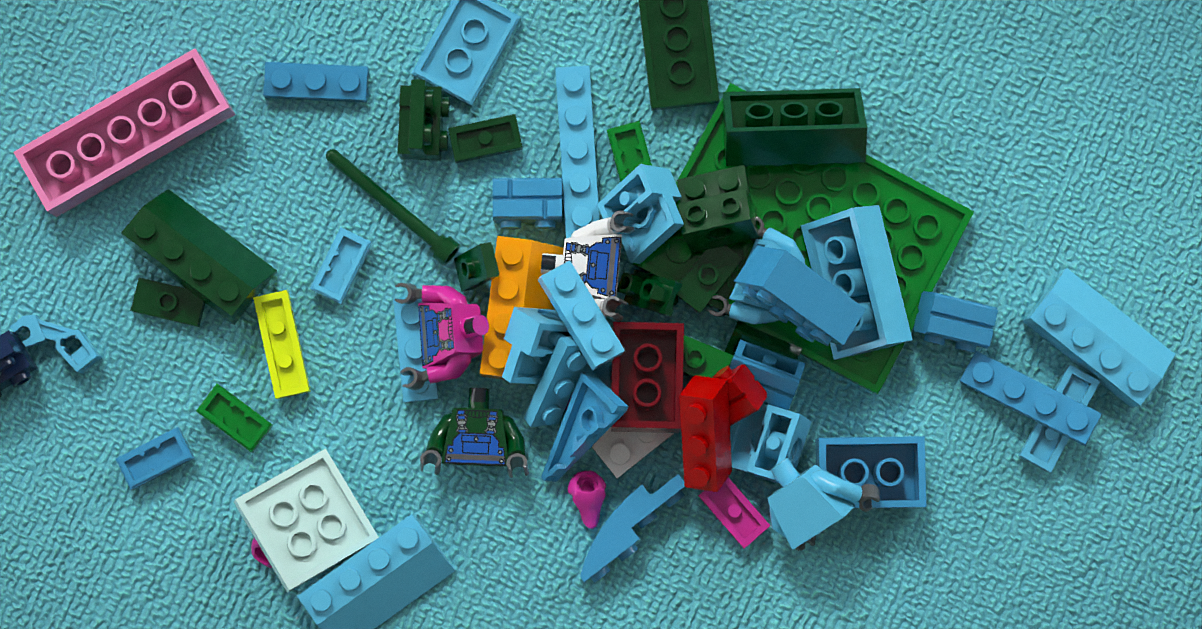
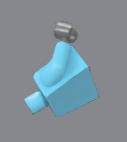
M756 216L757 225L760 227L758 230L759 238L751 239L755 243L748 258L756 246L786 250L805 264V259L793 239L773 228H764L762 219ZM737 283L729 298L735 302L729 304L726 298L715 295L712 299L722 300L724 308L721 312L708 310L710 314L716 317H723L729 314L731 319L754 325L778 321L769 313L771 307L762 301L760 304H757L742 294L744 288Z
M786 458L771 469V472L781 484V487L768 497L771 526L774 531L787 539L792 549L798 551L805 549L806 542L811 546H815L816 535L847 515L855 507L854 503L859 501L860 509L867 512L872 509L871 500L880 501V492L876 485L865 484L860 487L822 470L817 465H813L799 474L790 460Z

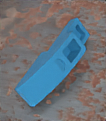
M679 474L652 495L649 494L643 485L639 486L614 510L602 526L587 554L580 575L584 582L589 578L594 583L611 571L607 566L608 563L616 557L624 561L638 550L634 543L640 540V538L633 531L632 527L637 524L640 529L644 528L658 517L654 512L655 509L663 503L669 508L685 496L681 490L685 487L684 480Z

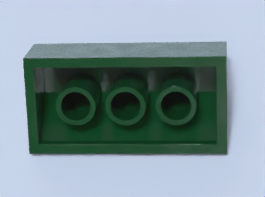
M861 88L723 92L726 166L745 165L747 167L750 165L782 166L784 164L817 165L819 163L851 164L854 162H866L867 122Z
M169 189L145 204L121 232L127 245L234 325L254 301L253 297H257L277 273L275 268Z

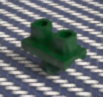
M634 269L633 274L626 272L622 274L617 292L625 294L624 301L627 304L671 317L673 306L678 303V296L676 294L681 290L683 284Z

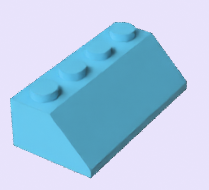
M879 205L850 208L801 225L811 269L866 309L844 345L830 342L834 360L912 341Z
M1068 268L1063 270L1023 320L1026 325L1090 376L1101 381L1100 384L1131 408L1141 406L1163 378L1175 356V353Z
M411 514L297 597L320 629H375L456 570L417 515Z

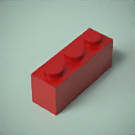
M694 375L679 395L684 486L686 488L718 492L732 472L728 380Z

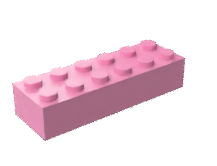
M195 48L14 151V154L46 211L58 217L236 114L205 60Z

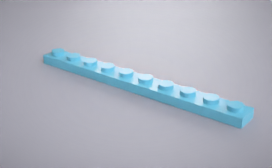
M589 65L555 68L566 238H570L574 231L599 220ZM609 362L593 371L589 364L586 363L582 372H593L610 388Z

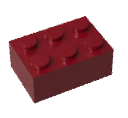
M613 322V331L625 351L622 355L612 360V391L629 407L611 426V432L681 433L679 395L683 391L684 323Z

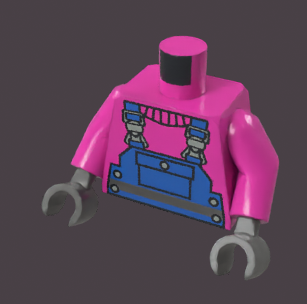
M398 283L395 287L407 288L408 296L406 299H395L396 302L411 304L417 299H422V302L418 303L422 367L427 369V371L423 372L411 367L402 369L400 374L404 376L414 374L412 383L402 386L411 390H419L423 387L425 381L433 384L459 378L471 363V359L482 354V335H485L489 330L488 320L485 316L481 315L479 305L467 304L466 297L451 286L423 285L422 289H419L411 283Z

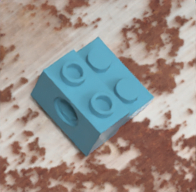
M640 164L597 204L603 219L612 217L617 211H626L633 214L632 217H627L623 223L624 226L634 227L633 233H617L622 234V244L630 263H642L684 225L675 204L682 197L670 169Z
M524 307L513 308L504 340L512 344L502 378L506 381L522 384L540 383L559 338L571 336L556 310Z
M762 404L758 411L731 425L732 468L780 484L771 472V469L786 458L790 460L796 469L812 421L799 413L769 404Z

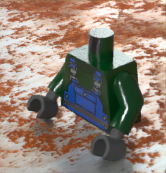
M469 388L468 408H453L452 413L444 415L430 434L426 451L420 457V471L423 472L424 465L432 463L435 465V475H438L441 469L442 458V464L507 467L510 478H513L512 471L514 468L522 467L524 468L525 476H527L529 468L525 457L524 437L513 418L504 415L502 409H489L490 389Z

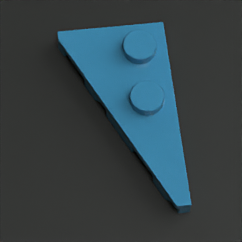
M593 372L580 373L541 478L544 481L557 482L629 407Z

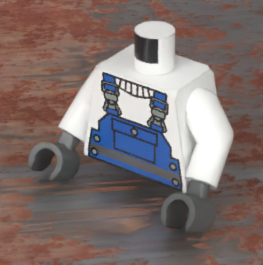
M617 211L612 217L594 221L574 231L570 238H565L563 255L543 253L541 261V274H545L571 261L603 315L617 321H622L624 318L620 314L615 313L617 306L621 304L627 305L626 301L616 297L622 234L617 233L631 234L634 231V227L623 225L627 217L633 216L632 213L626 211Z

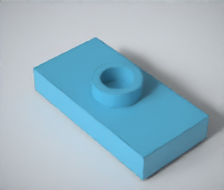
M340 227L310 289L342 305L373 243Z

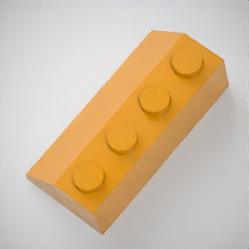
M497 236L495 258L499 276L491 281L487 312L489 330L484 335L480 375L482 377L504 379L502 375L512 344L504 340L514 307L555 310L539 284L538 279L543 275L541 274L542 254L563 255V247L534 240Z

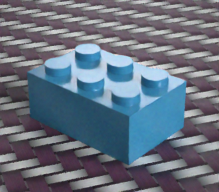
M756 246L734 280L744 288L742 294L757 304H760L761 301L771 307L769 313L783 323H787L789 320L796 325L797 329L795 332L810 342L817 340L826 346L830 342L844 345L866 311L863 306L788 251Z
M925 436L815 439L816 465L822 470L860 487L865 484H873L878 487L880 501L871 500L872 508L926 507ZM859 501L854 503L855 507L853 509H860Z

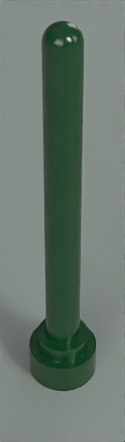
M330 149L326 152V159L431 246L430 251L434 253L433 258L441 265L445 266L456 255L461 244L451 236L446 237L443 234L439 236L337 150Z

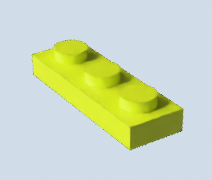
M283 290L253 297L275 399L311 392L289 291Z

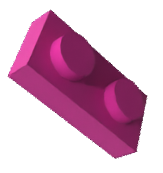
M729 477L718 492L704 490L698 495L743 549L770 527V524Z

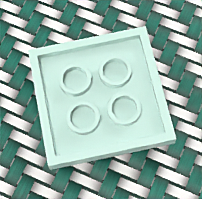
M326 449L234 501L287 593L379 538Z

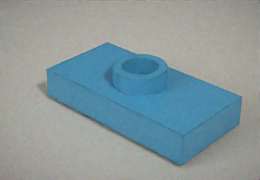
M176 427L116 458V461L130 490H134L195 459L180 427Z

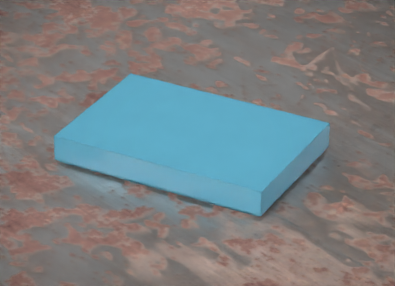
M452 0L414 67L412 75L420 80H426V83L433 87H442L444 93L473 107L517 28L521 16L491 0Z

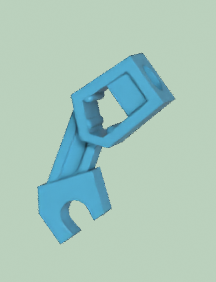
M38 315L22 316L10 326L16 334L23 328H29L30 336L22 342L28 348L47 342V339L56 341L55 349L78 373L83 374L102 358L86 334L79 329L72 330L40 320ZM76 338L81 341L83 346L71 354L69 352L70 349L65 347L66 341Z

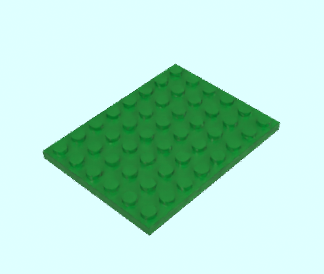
M730 83L725 92H743L745 90ZM723 97L678 179L735 167L726 166ZM866 155V162H854L851 164L819 163L817 165L784 164L782 166L750 165L746 167L751 200L755 207L756 216L762 219L764 228H773L793 239L805 259V265L811 268L801 225L850 208L879 205L910 331H912L916 315L919 312L918 306L921 293L923 291H933L974 211ZM680 199L675 203L677 208L678 204L680 203ZM680 228L642 263H633V265L649 274L680 283L705 250L691 252L682 236ZM746 240L726 245L743 258L715 294L726 298L729 304L735 302L729 299L736 284L734 280L745 265L755 241ZM711 299L707 304L720 312L724 308L722 300ZM778 320L776 322L755 325L739 321L802 348L801 355L876 395L882 388L905 344L902 343L834 360L830 344L826 346L817 340L810 342L795 332L797 326L789 320L787 323Z

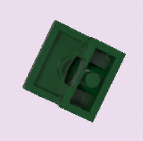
M411 79V86L400 85L397 154L400 159L441 161L442 151H448V131H442L443 117L449 118L450 97H444L442 87L428 86L426 80ZM426 116L433 119V125L426 124Z
M745 165L677 180L678 190L682 197L678 204V210L684 223L681 227V232L691 252L759 238L755 207L751 200L748 173Z

